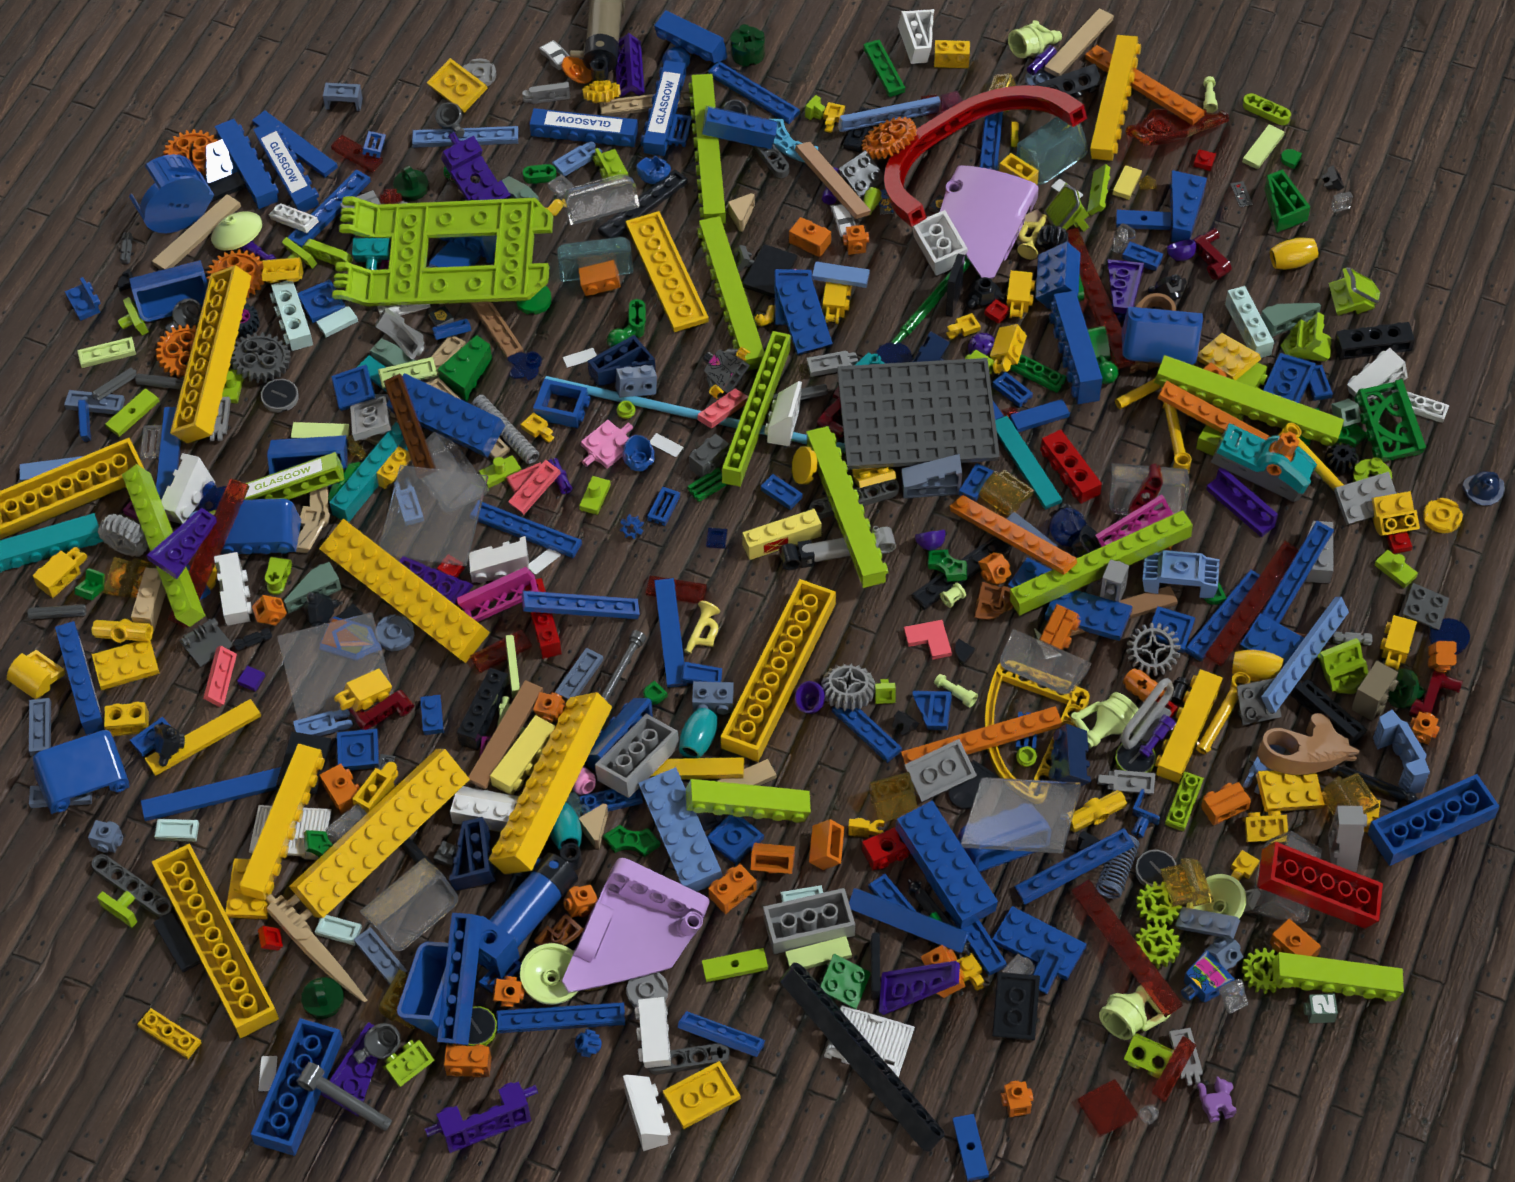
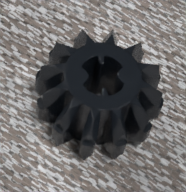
M1042 226L1037 236V243L1040 247L1045 248V250H1050L1068 242V233L1061 226Z
M1340 442L1339 446L1333 444L1331 448H1328L1325 463L1328 464V469H1334V473L1339 471L1343 475L1344 472L1350 473L1355 468L1358 454L1355 453V448H1350L1349 444L1345 446Z

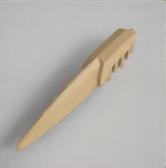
M269 894L266 898V901L269 903L267 912L301 950L348 992L363 1002L368 1001L341 965L311 932L306 922L313 915L307 908L300 915L295 911L293 906L300 901L299 898L294 895L289 900H285L280 895L275 899L272 894Z

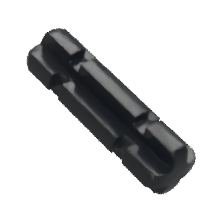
M265 628L260 633L257 631L244 636L242 640L241 638L233 641L235 649L240 651L245 649L244 647L246 646L248 648L261 643L262 640L271 639L272 634L269 628Z

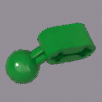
M634 299L629 303L628 326L626 328H617L610 331L607 336V343L610 348L633 335L637 338L644 335L646 309L645 303L642 300ZM636 313H638V324H636Z
M1101 326L1087 329L1103 378L1102 384H1111L1117 379L1118 368L1110 361L1111 356L1106 328Z

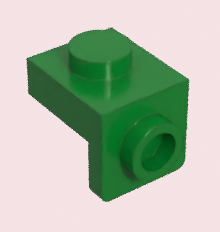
M88 568L85 580L75 587V595L92 601L104 590L105 574Z

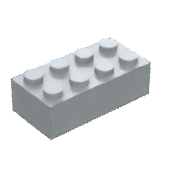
M645 714L595 764L597 780L629 798L639 788L638 783L648 779L679 748L678 731Z
M845 888L763 907V918L773 954L844 936H855V922Z

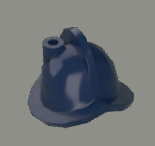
M1482 471L1469 476L1464 480L1462 486L1468 499L1478 505L1497 503L1503 496L1505 489L1504 481L1498 477L1497 473Z

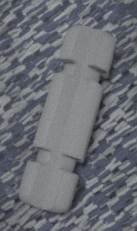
M1342 632L1333 633V643L1341 644V642L1345 643L1357 638L1363 645L1372 644V634L1364 633V635L1352 632H1345V634H1342Z

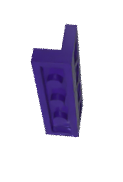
M630 33L619 40L616 80L617 84H620V97H623L630 91H633L638 96L645 93L641 41Z
M1220 467L1217 471L1216 479L1207 485L1206 490L1260 537H1263L1275 527L1278 514L1226 469Z

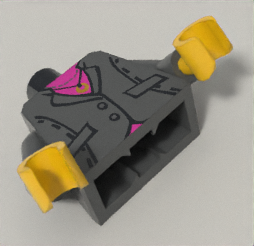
M740 347L739 349H727L725 351L718 350L715 355L711 352H707L704 355L703 361L708 364L704 371L707 374L706 379L710 388L709 393L715 399H718L717 396L720 392L723 393L725 391L729 393L737 385L750 366L744 362L747 360L745 356L748 353L750 354V351Z

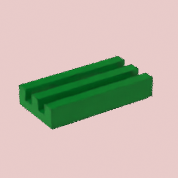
M718 467L712 473H708L688 485L687 488L693 497L700 502L728 484L720 481L712 486L714 483L722 480V473Z

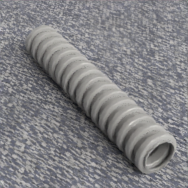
M479 395L473 400V406L499 417L506 426L500 435L501 438L514 449L526 464H532L538 459L539 452L484 395Z

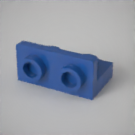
M83 277L80 278L81 285L65 291L66 297L80 321L100 313L98 305L101 304L97 294H92L94 292L90 282L86 283Z

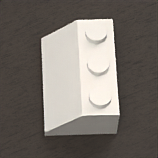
M945 210L929 216L913 226L914 238L936 276L953 268L958 253L965 255L968 252V248Z
M798 381L779 392L777 400H773L768 423H766L765 435H768L767 443L790 446L800 409L802 382Z
M463 786L455 794L450 810L452 823L462 825L463 821L483 817L489 830L501 832L505 828L509 815L514 810L519 796Z
M624 1075L625 1094L643 1151L668 1144L667 1136L671 1135L668 1123H663L661 1117L665 1116L661 1103L657 1104L655 1098L659 1096L656 1084L651 1085L649 1077Z

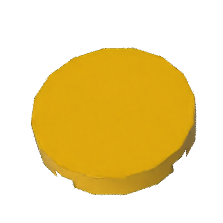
M803 446L797 449L794 454L792 474L795 482L806 485L814 479L812 475L817 470L816 453L811 450V447Z
M1446 498L1431 500L1425 506L1423 512L1425 524L1433 531L1439 533L1455 531L1460 526L1463 517L1462 510L1460 511L1458 504Z

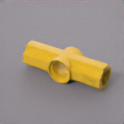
M122 619L121 621L95 620L91 629L92 635L95 638L113 639L118 643L125 640L149 642L153 634V626L149 623H134L129 619Z
M1116 790L1100 799L1097 797L1090 799L1082 808L1065 816L1068 828L1075 833L1091 824H1101L1109 815L1127 806L1125 796L1122 792Z

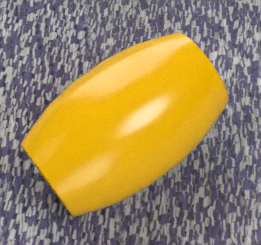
M1313 238L1286 240L1272 247L1269 252L1272 266L1275 269L1302 267L1318 258V248Z
M1237 651L1234 655L1232 674L1238 672L1246 673L1252 682L1272 679L1283 668L1284 659L1267 651Z

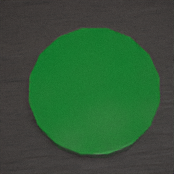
M544 286L530 300L516 301V306L525 314H540L551 305V291L547 286Z

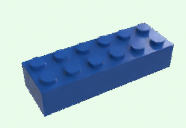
M1076 291L1054 294L1053 302H1050L1052 313H1049L1050 324L1054 325V337L1059 341L1058 351L1063 355V367L1067 368L1068 371L1067 381L1072 384V397L1076 398L1077 404L1099 401L1103 378Z
M404 373L403 378L421 427L488 458L506 426L504 422L493 414ZM389 399L386 406L390 409L392 413L395 414L391 401Z
M1475 774L1371 821L1368 835L1388 865L1391 866L1494 819L1500 806L1480 777Z
M933 801L897 819L895 827L897 833L959 929H963L996 911L998 900Z
M299 1019L251 1132L254 1144L293 1156L296 1155L321 1095L320 1090L315 1088L313 1092L299 1086L296 1081L308 1062L321 1067L325 1072L323 1077L328 1078L343 1041L339 1029Z

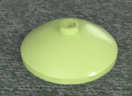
M248 211L231 214L220 221L214 228L211 235L212 244L215 248L223 251L240 248L248 244L259 234L262 228V220L258 214Z
M1226 874L1212 875L1200 881L1193 888L1188 897L1186 908L1236 916L1240 919L1246 906V892L1242 884L1234 877Z
M555 943L543 944L532 949L525 956L520 968V980L526 993L540 1003L551 1005L566 1002L575 996L578 991L568 993L562 983L574 951L564 945ZM554 977L555 981L550 982L548 978Z

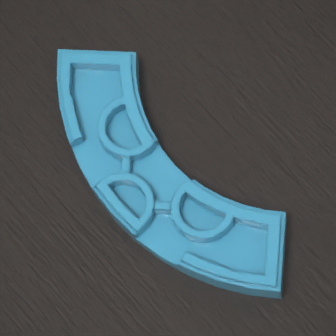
M771 119L777 122L776 136L773 142L775 147L788 157L805 162L795 151L796 145L803 143L794 141L785 128L784 119Z

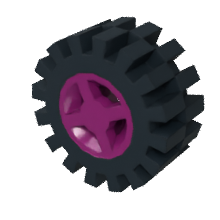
M247 303L243 309L242 320L238 329V338L244 335V338H247V334L252 336L253 331L257 332V328L260 326L257 310L254 306L250 307Z

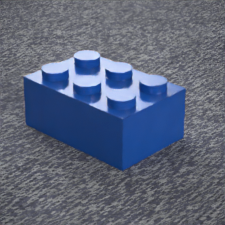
M1069 242L1060 244L1038 255L1035 298L1048 309H1051L1050 302H1053L1054 294L1076 291L1078 296L1080 252Z

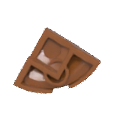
M982 582L978 593L974 618L994 619L1012 609L1013 605L1010 602L1011 588Z
M565 913L553 929L547 925L534 942L539 946L549 943L566 945L576 939L584 929Z

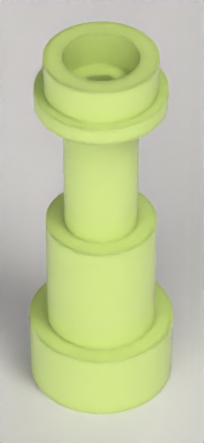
M1208 76L1203 82L1204 87H1206L1203 109L1207 113H1214L1218 109L1215 92L1213 91L1216 82L1213 77Z
M939 674L934 681L938 688L941 686L946 688L969 708L975 704L978 698L977 693L972 690L968 691L960 685H954L946 680L945 675Z

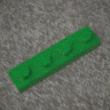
M875 40L863 44V49L888 96L892 97L905 93V86L881 41Z

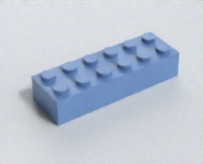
M675 767L639 782L642 795L681 885L697 892L709 887L713 881L720 880L723 877L722 871L698 816L694 811L686 810V789L677 768Z

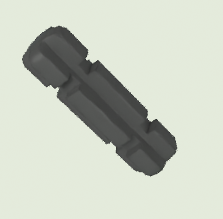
M124 232L122 234L120 261L122 264H129L133 236L130 232Z

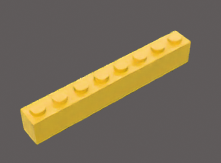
M1117 35L1090 147L1092 159L1113 161L1114 154L1118 152L1117 140L1121 139L1122 130L1120 127L1125 122L1124 111L1128 109L1127 97L1131 96L1130 84L1134 82L1135 72L1133 71L1138 65L1137 54L1140 55L1141 44L1138 43V36Z
M302 744L297 745L239 885L243 895L266 901L268 894L272 893L274 878L279 876L282 867L281 861L287 857L289 851L288 844L295 837L296 824L301 822L303 807L309 803L311 787H315L318 770H322L325 759L320 749Z

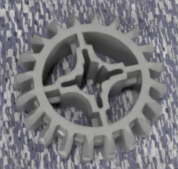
M113 514L105 517L98 528L99 537L104 543L108 544V547L113 548L114 551L130 555L131 557H140L144 551L146 552L148 543L140 524L135 523L134 520H130L128 517L125 518L122 515L117 516Z
M1150 623L1149 629L1143 624L1142 632L1136 628L1135 632L1138 636L1130 635L1133 641H1128L1127 646L1132 648L1126 650L1127 654H1133L1128 657V660H1136L1132 667L1136 668L1140 665L1139 669L1142 671L1146 669L1148 676L1150 671H1153L1154 676H1157V670H1160L1161 674L1164 675L1165 667L1171 671L1172 667L1169 663L1177 664L1174 658H1179L1180 653L1175 651L1181 649L1180 645H1174L1179 642L1178 638L1172 639L1175 632L1171 631L1167 634L1169 627L1166 626L1161 630V623H1158L1157 628H1154V624ZM1155 635L1163 637L1169 645L1158 643ZM1146 636L1150 637L1148 644L1137 648L1143 638ZM1152 641H1154V646L1159 648L1156 650L1155 658H1153V653L1148 651L1151 649ZM1170 651L1168 657L1163 662L1158 663L1159 655ZM1138 654L1149 656L1152 664L1144 662Z
M843 663L841 667L835 665L834 669L829 668L828 673H825L821 682L825 701H829L830 706L835 705L836 709L843 708L844 711L846 709L853 711L855 708L861 710L862 705L867 706L869 701H872L875 693V681L871 673H867L866 668L861 669L860 665L853 666L852 663L850 666H846Z

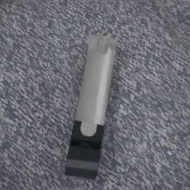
M874 526L872 533L876 537V547L880 548L882 554L894 551L896 543L892 529L890 527L879 528ZM844 538L811 543V540L797 542V545L789 543L779 548L782 567L785 570H794L800 567V565L801 568L815 566V562L850 556Z

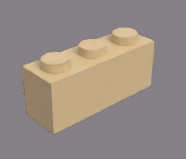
M145 568L131 615L134 623H149L153 626V631H155L166 594L156 568Z

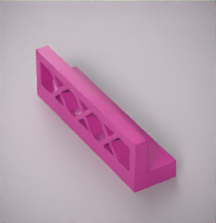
M1161 494L1095 536L1101 547L1174 513ZM1160 503L1163 504L1162 507L1158 508L1157 510H1154L1155 506H1157ZM1145 514L1144 518L1137 520L1139 516ZM1124 525H1128L1126 529L1121 530ZM1112 535L1110 539L1105 542L1103 541V538Z
M527 567L521 568L458 597V605L470 617H472V610L481 609L478 615L472 617L475 621L479 622L521 603L522 591L530 583L531 591L539 592L535 575ZM509 593H515L511 600H505ZM498 601L494 608H488L490 602Z

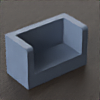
M325 83L323 92L325 109L330 108L331 101L355 102L356 111L361 110L363 97L360 84Z

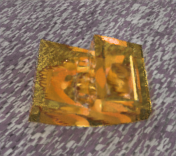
M114 557L103 593L137 598L145 568H152L153 563L135 558L132 562Z

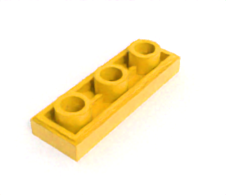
M152 1008L149 1009L137 1024L140 1029L187 1059L191 1057L202 1043L200 1039Z

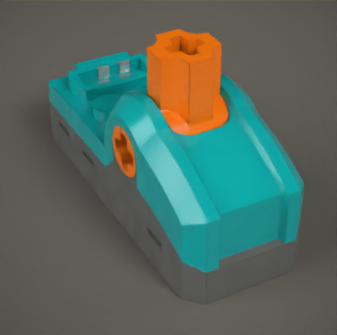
M1231 423L1228 424L1221 435L1211 463L1293 502L1300 500L1311 482L1310 476L1317 466L1316 462L1298 446L1300 441L1296 438V434L1289 431L1288 433H1282L1280 436H1272L1264 440Z

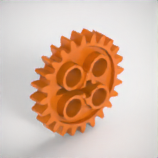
M901 116L896 120L892 118L891 121L886 120L884 124L879 123V127H873L874 130L869 131V135L864 136L865 139L862 140L863 144L861 146L863 151H867L872 159L877 157L879 160L882 156L885 159L887 155L893 156V153H899L900 149H905V145H910L909 141L914 140V136L917 135V129L910 118H901Z
M193 129L192 133L186 130L184 135L179 132L180 137L173 136L174 141L168 140L169 145H165L164 155H181L189 160L193 157V164L197 171L206 175L205 147L218 141L214 135L209 136V132L203 134L202 130L196 133L195 129Z
M240 249L237 253L231 250L229 255L224 252V257L218 255V261L212 260L213 265H209V271L206 272L208 276L206 277L207 282L209 283L211 274L234 265L238 266L252 276L247 298H249V293L255 295V289L261 290L260 285L265 284L262 280L263 261H260L259 256L255 257L254 253L249 255L248 250L244 253H241Z
M186 324L184 329L181 325L178 326V330L171 327L172 333L165 331L166 337L160 336L161 342H157L156 357L157 361H159V366L164 367V373L170 371V377L177 374V378L185 377L187 365H183V363H188L196 334V325L192 329H189L188 324Z

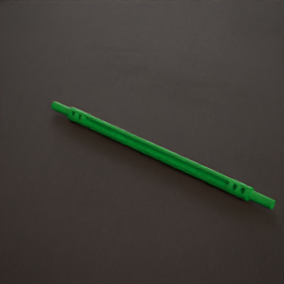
M966 255L964 257L963 273L972 264ZM950 273L900 328L898 335L891 341L893 347L896 348L906 336H909L946 294Z

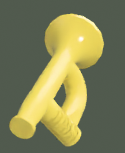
M1045 214L1040 216L1041 218L1038 222L1024 221L1018 235L1019 241L1023 244H1020L1017 248L1018 253L1023 258L1029 260L1037 258L1038 251L1035 248L1039 230L1047 220ZM1028 228L1034 229L1030 237L1025 236Z
M699 601L698 603L701 609V616L684 650L688 654L692 653L691 651L695 645L713 647L714 639L719 628L716 621L710 617L718 615L720 610L712 603L707 601ZM710 626L707 638H700L703 628Z

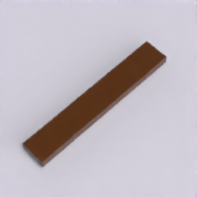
M399 373L383 382L417 477L421 480L436 473L437 470L404 378Z

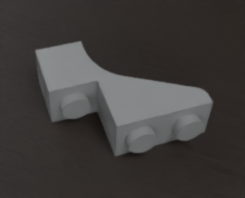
M385 307L376 321V328L390 336L404 353L414 360L416 355L420 356L424 350L423 334L406 325L404 318Z

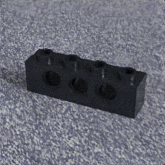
M1092 64L1032 86L1057 89L1076 99L1081 97L1084 92L1093 93L1099 90L1098 87L1103 82L1096 64ZM1078 80H1082L1085 86L1080 85ZM1063 85H1066L1069 91H1065Z
M1398 322L1389 325L1337 331L1334 345L1339 360L1379 355L1382 351H1386L1389 348L1395 353L1412 351L1415 338L1409 322Z
M489 668L457 731L459 745L478 751L482 736L485 737L499 709L502 697L506 695L510 687L508 673Z

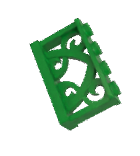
M1403 379L1358 390L1354 400L1359 405L1361 422L1366 426V436L1368 441H1371L1374 458L1377 457L1386 462L1407 456L1421 455L1424 452L1426 445ZM1392 391L1393 394L1389 395L1387 398H1384V396L1381 394L1384 392ZM1371 395L1376 396L1380 399L1381 404L1377 400L1372 399L1371 401L1374 403V406H1370L1367 397ZM1394 405H1397L1398 411L1392 409ZM1384 409L1391 415L1401 417L1402 419L1395 429V434L1378 424ZM1400 428H1405L1406 433L1401 432V436H1400V435H1399V430H1400ZM1386 442L1389 448L1392 442H1395V450L1393 452L1385 451L1382 443ZM1400 444L1411 445V448L1400 450Z

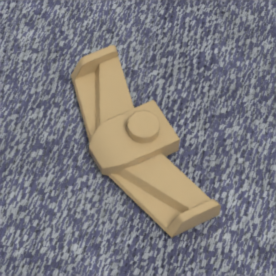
M328 486L310 492V507L303 506L300 518L303 529L299 534L296 552L308 553L322 528L328 524L330 513L328 512Z

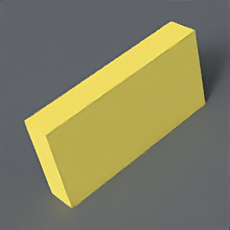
M1125 165L1112 195L1130 200L1141 177L1142 170Z

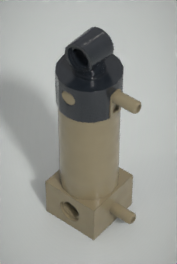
M589 0V16L584 51L571 50L570 57L583 58L584 65L591 70L593 81L607 80L609 77L608 72L614 70L617 66L621 15H624L625 0Z

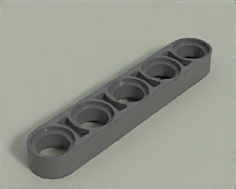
M892 479L862 488H855L860 498L858 502L866 506L893 498L899 493V483L897 480ZM888 485H893L896 489L893 491H888L885 489V487ZM871 490H874L878 494L872 497L869 496L867 493ZM828 497L815 500L810 505V510L817 506L824 509L820 513L816 512L819 519L834 515Z
M100 854L93 858L92 867L97 875L121 892H130L135 897L134 901L158 918L171 912L173 913V906L168 898L110 857ZM100 861L107 862V866L103 869L96 867ZM115 872L123 873L120 879H112V875ZM132 882L138 884L135 890H127L128 884ZM145 894H153V898L150 901L142 900ZM162 904H167L169 906L168 910L165 912H159L157 910L158 907Z

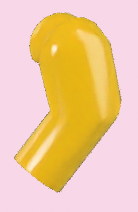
M555 199L546 209L553 216H556L563 208V202L560 199Z
M769 305L766 315L757 314L754 320L758 326L763 327L774 321L775 306Z

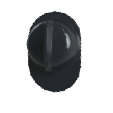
M1088 525L1082 527L1079 536L1072 543L1076 559L1101 548L1095 536L1097 532Z

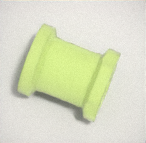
M955 583L947 592L943 591L940 593L941 600L949 608L957 600L963 599L966 596L964 588L959 583Z

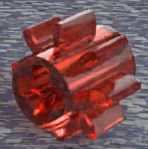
M386 189L384 194L380 195V203L398 204V202L402 201V195L397 193V189Z

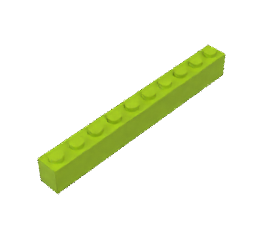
M713 74L692 75V82L689 83V93H693V96H690V107H694V110H691V119L695 120V123H692L693 134L697 136L693 137L694 148H698V151H695V162H699V165H696V175L700 176V179H697L698 190H701V193H698L699 204H703V207H700V218L709 219L720 216L722 223L726 224L719 138L702 134L706 105L716 107Z
M721 217L699 220L697 235L703 241L701 242L703 253H707V256H705L707 266H711L710 275L711 279L716 282L714 283L716 294H720L719 304L725 310L723 311L724 320L729 322L728 332L734 338L732 340L733 348L739 349L743 347L750 351V354L748 353L745 356L747 360L744 361L750 365L747 371L758 369L765 352Z
M773 331L722 467V483L741 487L790 352L791 335L776 331Z
M1166 355L1162 359L1154 383L1159 384L1161 387L1168 381L1217 407H1224L1234 413L1246 415L1253 420L1263 421L1270 426H1277L1283 429L1288 423H1294L1301 429V435L1304 438L1316 440L1326 446H1332L1337 442L1344 422L1342 418Z
M828 426L806 431L807 445L816 453L818 474L862 587L885 583L886 574H888L887 565L885 562L882 563L881 550L875 545V534L870 532L869 519H865L863 504H859L858 492L852 487L853 480L851 475L847 474L846 462L841 459V449L836 447L835 434L830 432Z
M136 464L123 473L122 477L149 549L152 551L171 535L173 530L151 473ZM156 566L175 618L191 627L205 617L187 567H185L178 579H175Z
M1183 510L1077 558V564L1065 575L1053 569L1011 588L1010 602L1019 616L1103 578L1110 559L1131 565L1190 538L1193 524Z

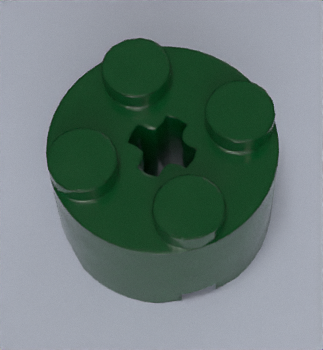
M743 24L732 33L730 47L732 59L735 63L741 66H749L752 63H755V65L759 64L764 59L765 36L763 31Z

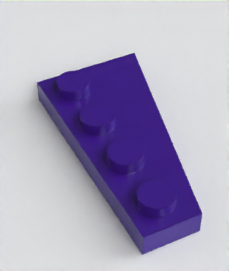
M1108 259L1107 265L1113 311L1126 314L1128 307H1134L1144 263Z
M201 508L147 554L148 560L175 579H178L217 523L216 517Z
M402 556L399 560L400 563L456 606L458 605L457 598L467 594L473 587L469 582L442 573L437 569L425 566L405 556Z
M950 961L882 972L879 1012L885 1015L959 984L960 963Z
M369 1022L330 1079L332 1083L363 1102L378 1058L370 1055L366 1057L363 1063L358 1064L353 1054L365 1047V1035L374 1026ZM322 1092V1096L359 1117L357 1113Z

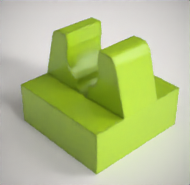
M817 95L805 106V118L809 120L813 117L821 119L824 114L825 106L821 104V98Z
M880 679V683L875 684L876 704L896 703L895 683H889L888 679Z

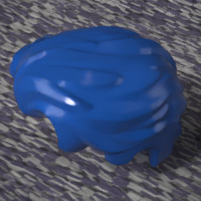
M654 156L652 159L645 157L636 165L638 176L649 184H656L666 178L671 172L670 165L657 156Z
M631 436L624 444L623 460L631 470L644 471L655 460L654 449L650 441L644 436Z

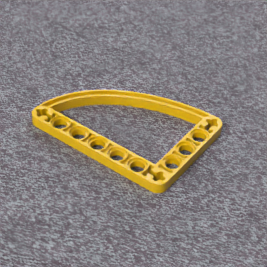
M1002 661L995 670L989 688L985 709V727L994 724L996 699L1002 681L1067 704L1061 717L1062 726L1069 724L1077 727L1072 723L1068 712H1079L1086 708L1090 695L1087 690L1012 662ZM1008 669L1009 672L1007 671L1006 674L1002 673V671ZM1024 674L1029 676L1030 679L1024 682L1019 679V676ZM1040 681H1044L1048 684V687L1040 688L1037 684ZM1058 688H1064L1067 691V693L1065 695H1059L1057 694L1056 690ZM1080 696H1082L1083 699H1081V701H1080V703H1079V706L1076 705V704H1077V698H1079ZM1053 737L1030 789L1022 785L1010 773L1000 756L997 746L987 749L997 775L1013 794L1034 806H1041L1045 803L1052 786H1049V782H1041L1039 777L1042 775L1049 777L1051 766L1047 765L1046 761L1051 759V753L1054 748ZM1038 788H1040V796L1038 798H1034V795H1036L1038 792Z

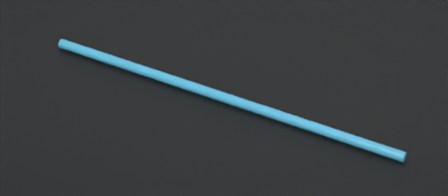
M545 377L548 380L587 388L588 395L617 402L630 401L635 406L697 419L698 414L702 412L638 396L619 398L618 393L615 391L554 377ZM727 417L718 425L737 429L740 420ZM765 425L762 426L760 432L762 435H765ZM793 432L791 441L807 445V435ZM836 442V447H840L841 452L845 453L844 443Z

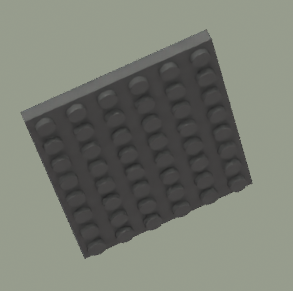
M987 358L837 366L847 469L914 466L960 454L961 463L999 461L1000 455Z

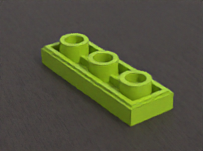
M1107 164L1093 172L1087 213L1090 215L1101 212L1106 206L1105 199L1108 193V181L1110 180V166Z
M145 388L105 423L106 428L120 437L159 403V398Z
M1184 771L1165 821L1166 826L1185 831L1204 778Z
M764 948L702 960L706 982L768 970Z

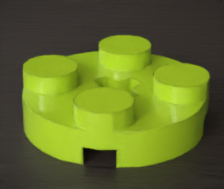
M1375 457L1359 462L1354 468L1352 480L1356 482L1369 478V474L1376 476L1389 472L1392 480V473L1390 468L1380 458Z

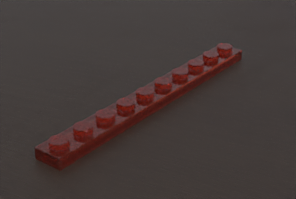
M1078 228L1066 230L1068 242L1080 252L1079 274L1084 293L1099 327L1104 326L1106 328L1109 349L1117 368L1135 365V361L1126 359L1122 354V328Z

